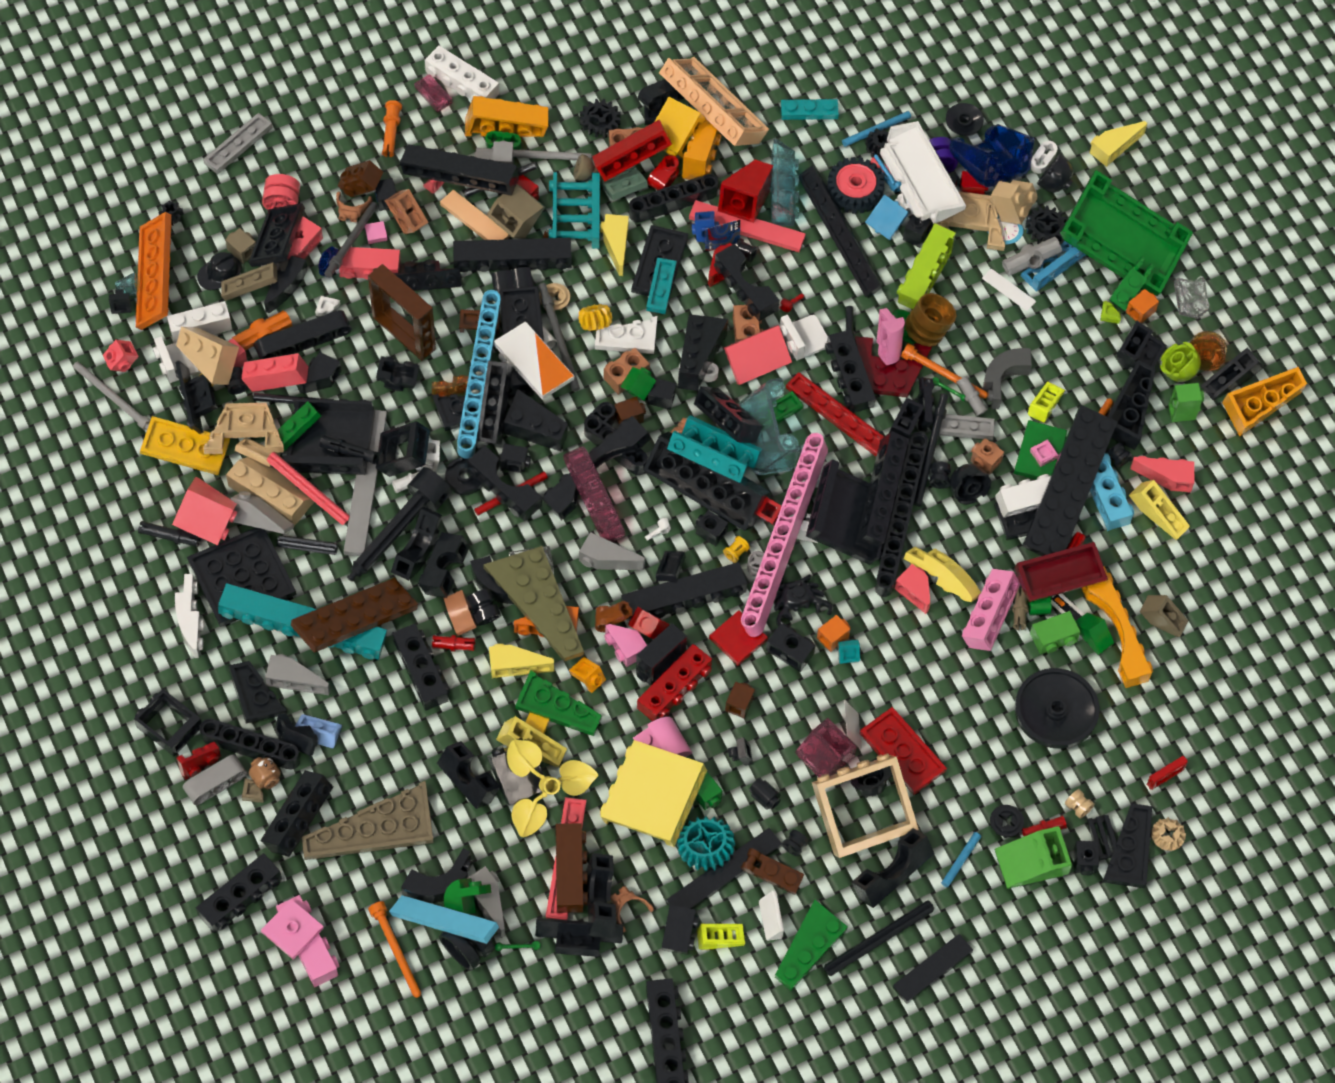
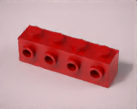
M659 119L592 156L596 169L605 182L671 146L672 142Z
M692 644L637 700V709L651 721L667 717L670 709L674 705L678 706L683 701L684 695L688 691L692 692L698 685V681L710 674L712 658L695 644Z

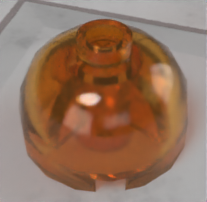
M1202 331L1193 336L1190 343L1200 355V370L1212 371L1220 368V365L1224 364L1227 357L1225 340L1213 331Z

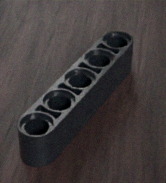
M706 174L635 197L629 203V218L633 222L639 223L692 206L695 200L704 202L713 199L718 194V178L713 174Z
M338 310L262 337L255 341L254 348L260 360L291 355L345 336L351 332L352 327L345 312Z
M206 719L200 724L202 739L207 744L215 742L219 748L253 759L262 757V759L266 757L271 758L278 767L288 770L295 769L300 764L298 748L293 744L214 719ZM210 729L215 730L212 734L206 733ZM228 736H235L232 740H226ZM248 742L255 743L253 746L250 747L245 746ZM269 748L275 749L271 753L265 752ZM290 754L295 755L292 759L285 758L287 755Z

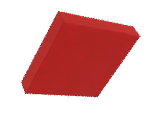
M740 610L709 635V639L737 666L768 640V637L763 632L756 637H751L746 633L741 623L743 613Z

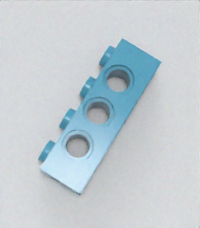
M1105 453L1098 469L1102 473L1097 472L1090 493L1107 531L1129 525L1134 516V510L1132 505L1128 504L1126 500V492L1118 482L1119 477L1116 470H1113L1111 467L1109 454Z

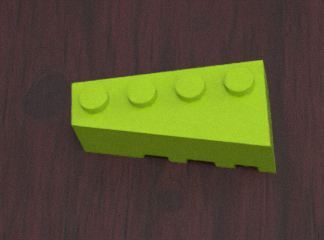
M934 223L920 253L917 254L912 268L908 270L905 276L904 284L901 283L896 294L899 295V304L914 309L919 299L924 294L930 293L952 254L956 232Z

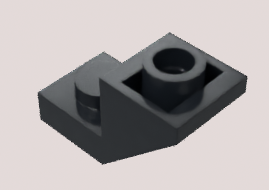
M286 713L279 714L274 729L279 740L295 745L298 751L304 754L313 755L315 746L318 744V737L314 734L310 725L294 727V723L291 722Z

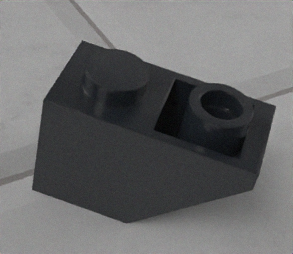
M319 352L316 358L313 357L309 363L307 382L299 384L300 392L305 394L332 387L342 372L340 361Z

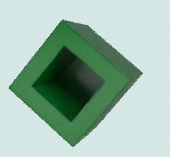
M632 367L620 387L632 396L644 401L656 380L650 376L652 373L643 367L641 369Z
M708 772L696 796V800L704 810L709 807H716L721 802L723 792Z

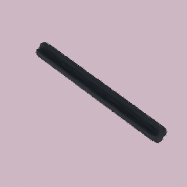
M929 900L920 904L825 964L824 971L828 976L834 975L934 911L933 904Z

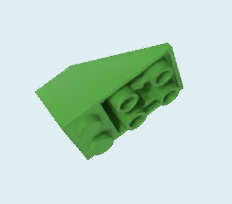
M1059 826L1034 832L994 849L1007 889L1069 875L1072 867Z

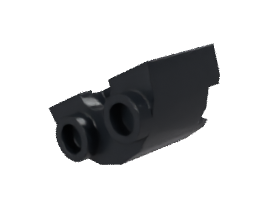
M381 356L376 380L385 383L384 387L390 390L400 392L403 391V388H410L412 390L416 385L420 365L410 361L400 364L393 357Z

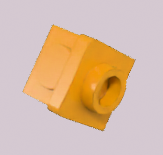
M585 657L580 659L569 670L571 675L583 682L591 693L606 681L600 666Z

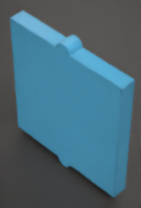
M884 194L865 223L875 229L877 234L880 233L888 240H891L910 212L901 207L898 201H893Z

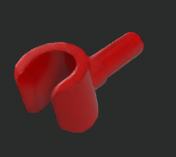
M801 293L790 301L783 298L779 309L789 313L793 305L804 297V294Z

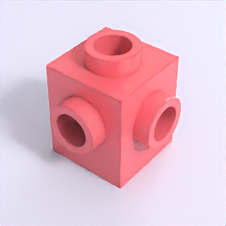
M115 340L103 354L110 370L126 372L130 369L131 365L139 357L131 341Z

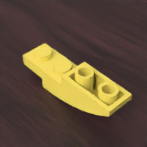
M914 547L905 553L904 560L916 567L922 568L931 576H937L936 585L942 587L944 591L954 593L967 602H973L981 593L967 572L939 550L933 549L927 553Z

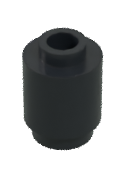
M757 779L749 788V791L752 793L751 796L766 810L776 808L781 801L779 799L781 794L766 780Z

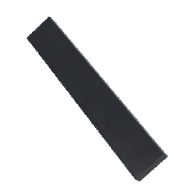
M770 828L766 829L736 850L733 855H730L729 861H724L723 867L716 865L715 870L709 869L666 899V903L669 906L674 905L694 909L745 873L741 866L743 862H746L748 858L747 853L750 848L768 857L782 847V843Z

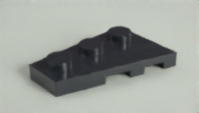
M250 661L229 665L228 670L246 724L277 717L279 714H287L286 708L279 703L273 691L269 690L263 682L264 679Z

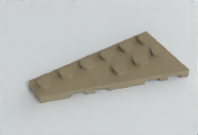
M426 781L419 783L418 786L410 790L401 791V794L390 799L386 798L364 808L349 818H342L338 823L329 827L325 826L303 836L304 860L433 843Z

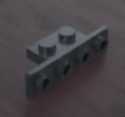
M429 259L424 262L408 261L400 264L401 273H394L413 291L461 287L460 268L440 269L439 260Z
M176 361L177 370H175V373L181 385L179 390L184 398L183 407L188 416L187 424L191 430L194 429L197 433L202 434L204 432L200 417L217 409L212 384L203 374L191 379L189 368L181 361Z
M537 918L535 936L557 938L556 954L599 957L600 942L622 943L623 925L615 924L611 938L589 936V924L585 921Z

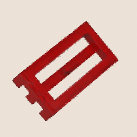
M1184 755L1149 776L1146 785L1150 790L1155 789L1184 771L1188 760Z

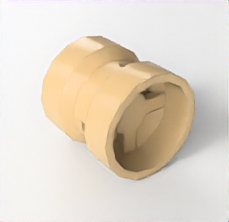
M1077 789L1065 801V805L1069 809H1073L1075 815L1080 819L1086 816L1095 805L1090 799L1084 797V793L1080 789Z

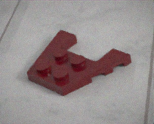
M855 336V342L874 394L908 398L924 365L915 360L907 361L903 359L886 365L880 357L871 356L873 338ZM919 343L914 344L915 349L918 350L917 353L926 358L930 355L932 346L928 347Z

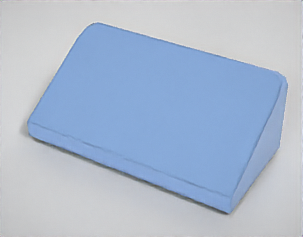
M304 714L300 716L295 727L310 725L314 734L318 737V745L329 748L335 747L342 728L341 724Z

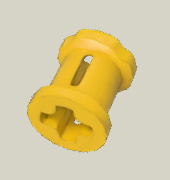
M736 536L735 541L723 550L726 558L733 563H737L739 557L750 549L748 542L740 536Z

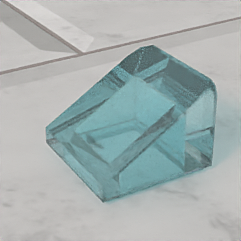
M132 273L115 282L116 289H123L124 293H129V295H137L136 273Z

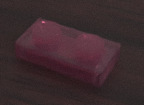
M430 74L414 83L415 89L437 113L452 104V98Z

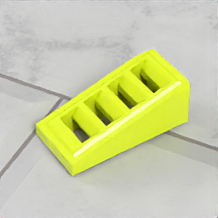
M1047 381L1030 404L1028 415L1045 423L1065 390Z
M701 924L697 929L699 950L745 945L743 924ZM732 931H735L736 939H733ZM716 932H717V935H718V939H715V934H714V933H716ZM723 932H726L727 939H724Z

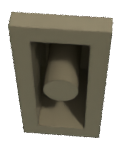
M1148 595L1139 611L1151 625L1176 637L1182 635L1188 623L1187 618L1167 595Z

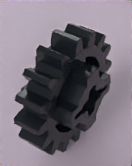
M595 99V103L589 101L588 107L583 106V111H580V125H583V131L588 130V135L595 133L596 138L599 134H602V137L605 138L606 133L609 134V130L618 129V125L621 124V112L618 111V106L612 107V101L607 104L605 99L602 102Z
M1047 205L1045 209L1039 206L1037 211L1033 209L1031 215L1028 214L1025 224V228H1027L1026 233L1031 234V240L1037 239V244L1056 237L1061 242L1062 236L1060 232L1066 223L1067 217H1062V211L1057 213L1056 207L1049 210Z

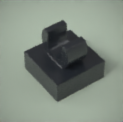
M116 289L115 294H109L111 314L131 313L129 293H124L123 289Z
M744 737L736 739L737 747L728 748L729 757H732V761L740 760L745 766L753 764L751 746Z

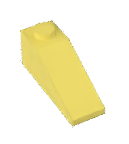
M1143 121L1108 130L1100 136H1095L1091 141L1090 154L1107 167L1145 134L1148 123Z
M605 214V222L601 221L600 233H603V241L618 275L623 276L629 216Z
M1155 480L1142 482L1129 494V497L1140 511L1175 540L1190 527Z
M495 644L489 647L492 678L527 675L530 670L536 674L554 672V659L512 645Z
M516 716L504 722L496 739L497 741L508 747L513 739H526L535 743L540 748L542 762L555 767L560 766L567 748Z

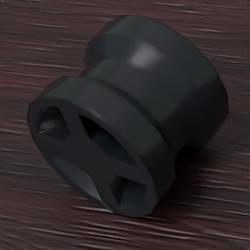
M1122 443L1116 444L1108 451L1110 459L1114 461V465L1117 468L1124 466L1132 458V454L1125 450V446Z
M793 829L789 833V838L782 842V846L790 854L799 856L802 853L801 849L808 845L809 840L804 834Z

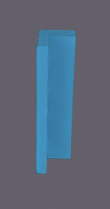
M1064 241L1060 245L1062 252H1066L1059 258L1055 255V258L1051 257L1044 260L1043 264L1052 262L1046 268H1043V264L1041 268L1031 269L1029 267L1021 273V277L1037 292L1086 256V254L1075 247L1071 248L1072 245ZM1032 272L1037 273L1033 279L1029 276Z

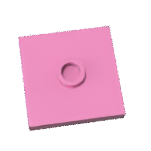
M291 899L261 929V933L294 960L324 927Z

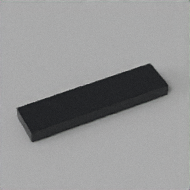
M958 934L896 982L892 988L907 1004L973 953V949Z

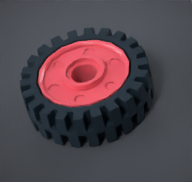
M851 157L850 161L848 158H845L843 163L839 161L836 166L832 167L828 176L827 188L840 210L844 207V212L848 213L849 210H852V214H856L857 210H859L861 214L864 213L865 209L868 212L872 207L875 208L883 196L885 180L884 175L881 174V169H877L875 163L871 165V161L868 159L863 162L861 157H859L858 161H856L855 157Z

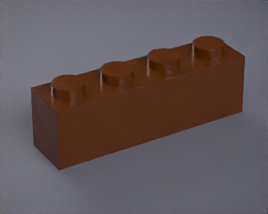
M582 823L556 824L557 913H582L583 905H587V892H583V884H587V871H583V864H587V852L582 851V844H586V831H582Z

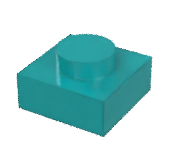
M859 640L838 642V660L840 664L860 661Z

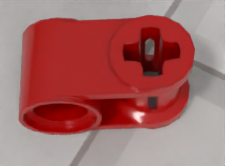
M672 155L665 156L649 175L647 184L656 190L671 186L679 175L678 158Z

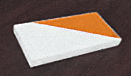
M526 321L494 341L493 345L510 364H513V368L542 400L574 380V375Z

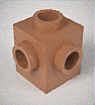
M986 438L981 443H976L971 450V462L982 467L989 475L999 466L1004 456V451L996 443L990 442Z

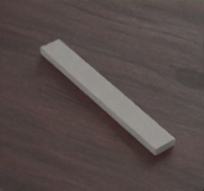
M375 410L370 443L371 451L378 452L380 433L385 431L387 411ZM370 462L367 463L366 475H356L344 555L360 556L366 549L378 475L376 464Z

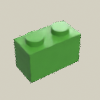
M1199 383L1174 386L1168 404L1172 422L1196 420L1198 412L1201 411V403L1204 402V392L1200 390Z
M1068 611L1032 624L1030 635L1039 653L1043 654L1045 652L1052 653L1064 645L1071 646L1078 641L1080 630L1071 612Z

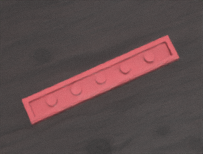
M695 200L689 215V219L695 221L696 212L714 211L715 221H719L720 225L740 220V235L795 252H800L806 233L756 219L752 223L718 212L717 206Z
M565 797L561 824L582 823L583 827L586 800ZM555 857L546 918L568 920L569 913H557Z

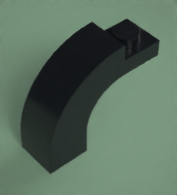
M426 507L421 509L409 542L402 551L396 554L391 573L408 581L418 573L440 531L438 527L442 518L441 514Z
M490 556L470 561L474 581L480 590L490 588L495 601L514 604L502 587L498 586L490 573H487L483 568V564L492 562Z
M463 848L452 868L441 876L430 877L411 869L401 886L402 895L427 903L444 901L445 891L452 882L468 878V873L466 872L470 870L473 863L471 851Z

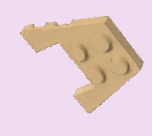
M958 191L966 204L965 210L936 224L947 229L949 226L988 231L987 249L1004 251L1005 242L1002 238V230L998 223V215L992 197Z
M267 403L226 404L217 420L216 428L209 435L208 443L204 445V454H223L224 438L265 437L266 453L284 452L283 442L279 437V432L275 427Z

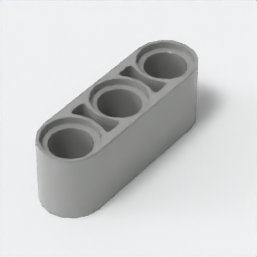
M230 755L190 778L184 783L183 789L192 803L199 805L242 780L246 776L247 771L236 755Z

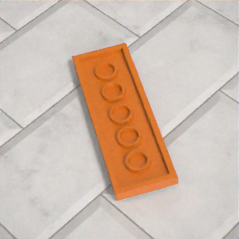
M167 212L140 226L136 328L140 330L168 316L172 225L171 214Z

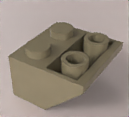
M516 184L512 196L502 194L496 199L487 216L511 237L525 239L545 206L520 185Z

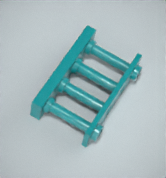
M553 172V180H549V192H553V229H549V238L588 239V241H592V249H599L600 173H592V180H588V182H557V172ZM557 190H588V192H592V197L557 198ZM557 206H588V208H592V213H588V215H557ZM557 222H583L592 225V229H588V231H557Z
M691 415L686 420L682 434L675 430L673 431L667 448L738 483L742 482L747 466L753 469L757 466L762 452V448L751 443L737 442L725 431Z

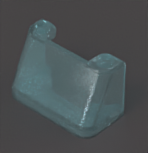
M782 378L768 380L739 402L740 407L763 425L756 444L751 443L762 448L757 466L754 469L751 468L758 475L791 471L800 453L799 443L793 435H780L773 408L776 407V399L780 398L784 393Z

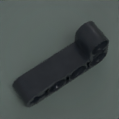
M602 402L584 420V435L596 446L602 444L609 433L616 431L612 427L615 422V406L612 403ZM642 449L636 453H628L613 458L634 475L646 473L643 469L648 456Z

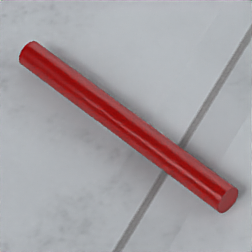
M544 471L518 486L529 484L533 487L548 479V476ZM495 497L478 506L474 511L479 516L501 503Z

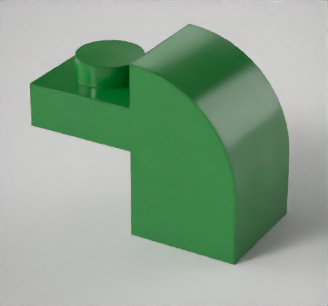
M471 878L456 880L445 891L444 907L466 914L476 913L474 895L492 893L491 884L482 885L481 881L472 882Z

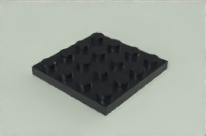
M254 528L187 557L188 563L220 627L239 620L236 618L228 619L218 614V604L226 583L283 600L297 595L265 529Z

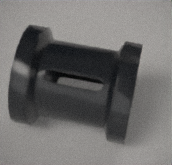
M742 238L738 240L736 246L744 254L747 261L751 263L757 255L758 247L745 243Z

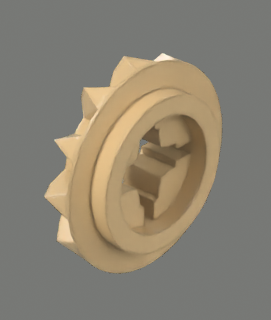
M558 283L546 285L550 296L555 297L558 295V300H554V310L562 311L565 306L568 307L570 301L569 290L564 285ZM539 293L540 305H542V296L541 293Z
M1168 817L1162 820L1159 819L1153 825L1151 836L1159 848L1172 851L1183 845L1186 833L1184 825L1178 823V820H1172ZM1166 829L1168 831L1175 830V832L1172 835V838L1169 835L1163 836L1166 832Z

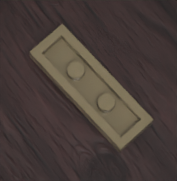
M272 262L222 281L221 297L227 301L277 282V266Z

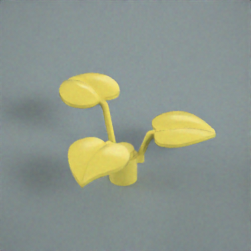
M513 739L507 749V763L510 770L520 777L528 775L531 771L541 779L539 788L542 791V794L536 797L533 802L530 799H521L513 806L511 817L519 836L527 837L532 835L544 824L547 818V809L544 805L537 804L539 800L547 797V794H556L560 790V785L565 793L572 796L580 795L590 787L598 777V773L586 763L570 760L560 766V778L544 776L534 769L542 761L540 748L533 742Z

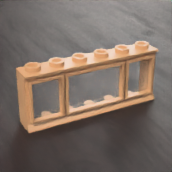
M695 57L691 59H667L659 74L734 146L760 144L769 128Z

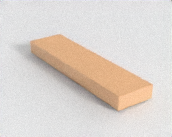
M452 190L440 201V205L482 239L504 240L510 238L506 231L455 190Z

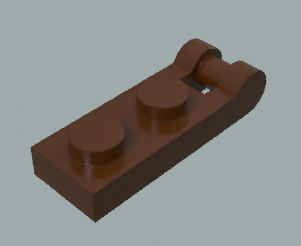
M749 849L747 853L748 858L741 866L743 871L793 895L796 894L803 879V873L771 859L755 849ZM756 861L761 863L760 868L754 866Z

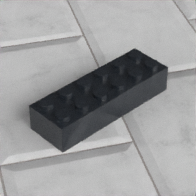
M668 431L659 435L643 469L645 472L744 531L755 525L758 519L756 512L764 499L769 496L770 491L743 476L742 482L738 483L668 450L672 433Z

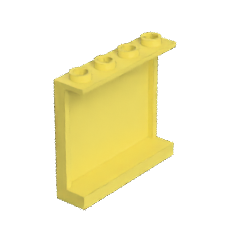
M634 740L632 745L626 750V759L617 771V780L609 789V798L601 807L600 817L605 824L612 822L664 840L666 845L675 847L705 778L707 769L701 762Z

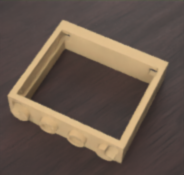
M889 753L878 755L876 757L877 760L858 762L857 767L851 769L844 767L838 769L837 774L831 776L824 774L818 777L817 781L812 782L835 856L841 858L906 835L912 828L919 830L896 756L889 755ZM890 766L906 821L841 843L825 788Z

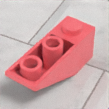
M1146 456L1133 458L1131 470L1150 480H1155L1157 484L1170 491H1192L1194 485V461L1186 459H1156Z

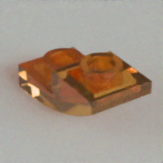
M465 375L453 376L452 383L446 381L432 382V395L450 396V394H458L460 396L466 394L469 377Z

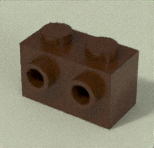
M370 160L346 167L345 171L340 175V181L337 186L343 190L344 194L350 197L368 193L376 189L383 171Z

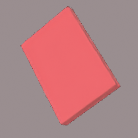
M779 325L724 347L737 385L792 363Z

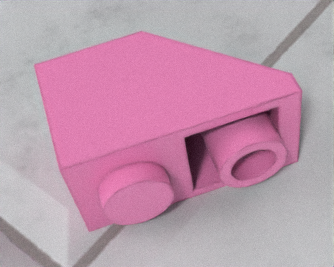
M612 624L605 626L604 638L609 646L612 645L616 650L615 655L619 662L623 661L626 667L636 663L637 654L647 646L637 630Z

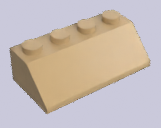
M249 457L238 460L226 474L230 488L238 493L247 491L251 495L260 497L293 523L294 526L314 503L310 497L300 489H297L279 471Z

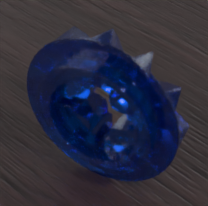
M331 246L323 252L318 264L321 276L326 277L324 273L329 267V261L333 256L337 255L339 249Z

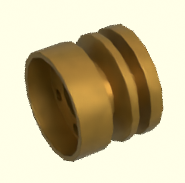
M934 293L924 294L906 318L905 330L915 342L928 347L936 346L955 322L957 317L956 310L946 298Z

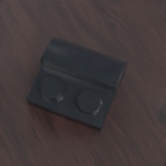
M1139 321L1134 323L1117 352L1119 363L1127 370L1130 367L1133 368L1138 360L1154 368L1167 346L1152 336L1153 331Z

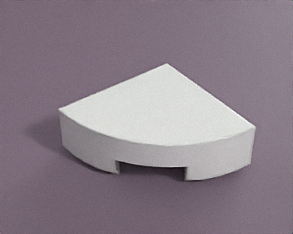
M321 296L315 311L316 316H323L336 311L340 306V300Z

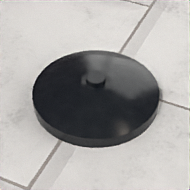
M1049 668L1030 675L1020 686L1015 699V716L1023 732L1036 743L1050 748H1069L1080 744L1091 735L1099 718V701L1092 686L1080 675L1066 669Z

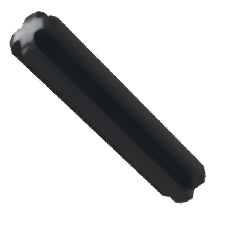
M279 535L277 540V546L282 548L336 555L338 551V544L334 542Z

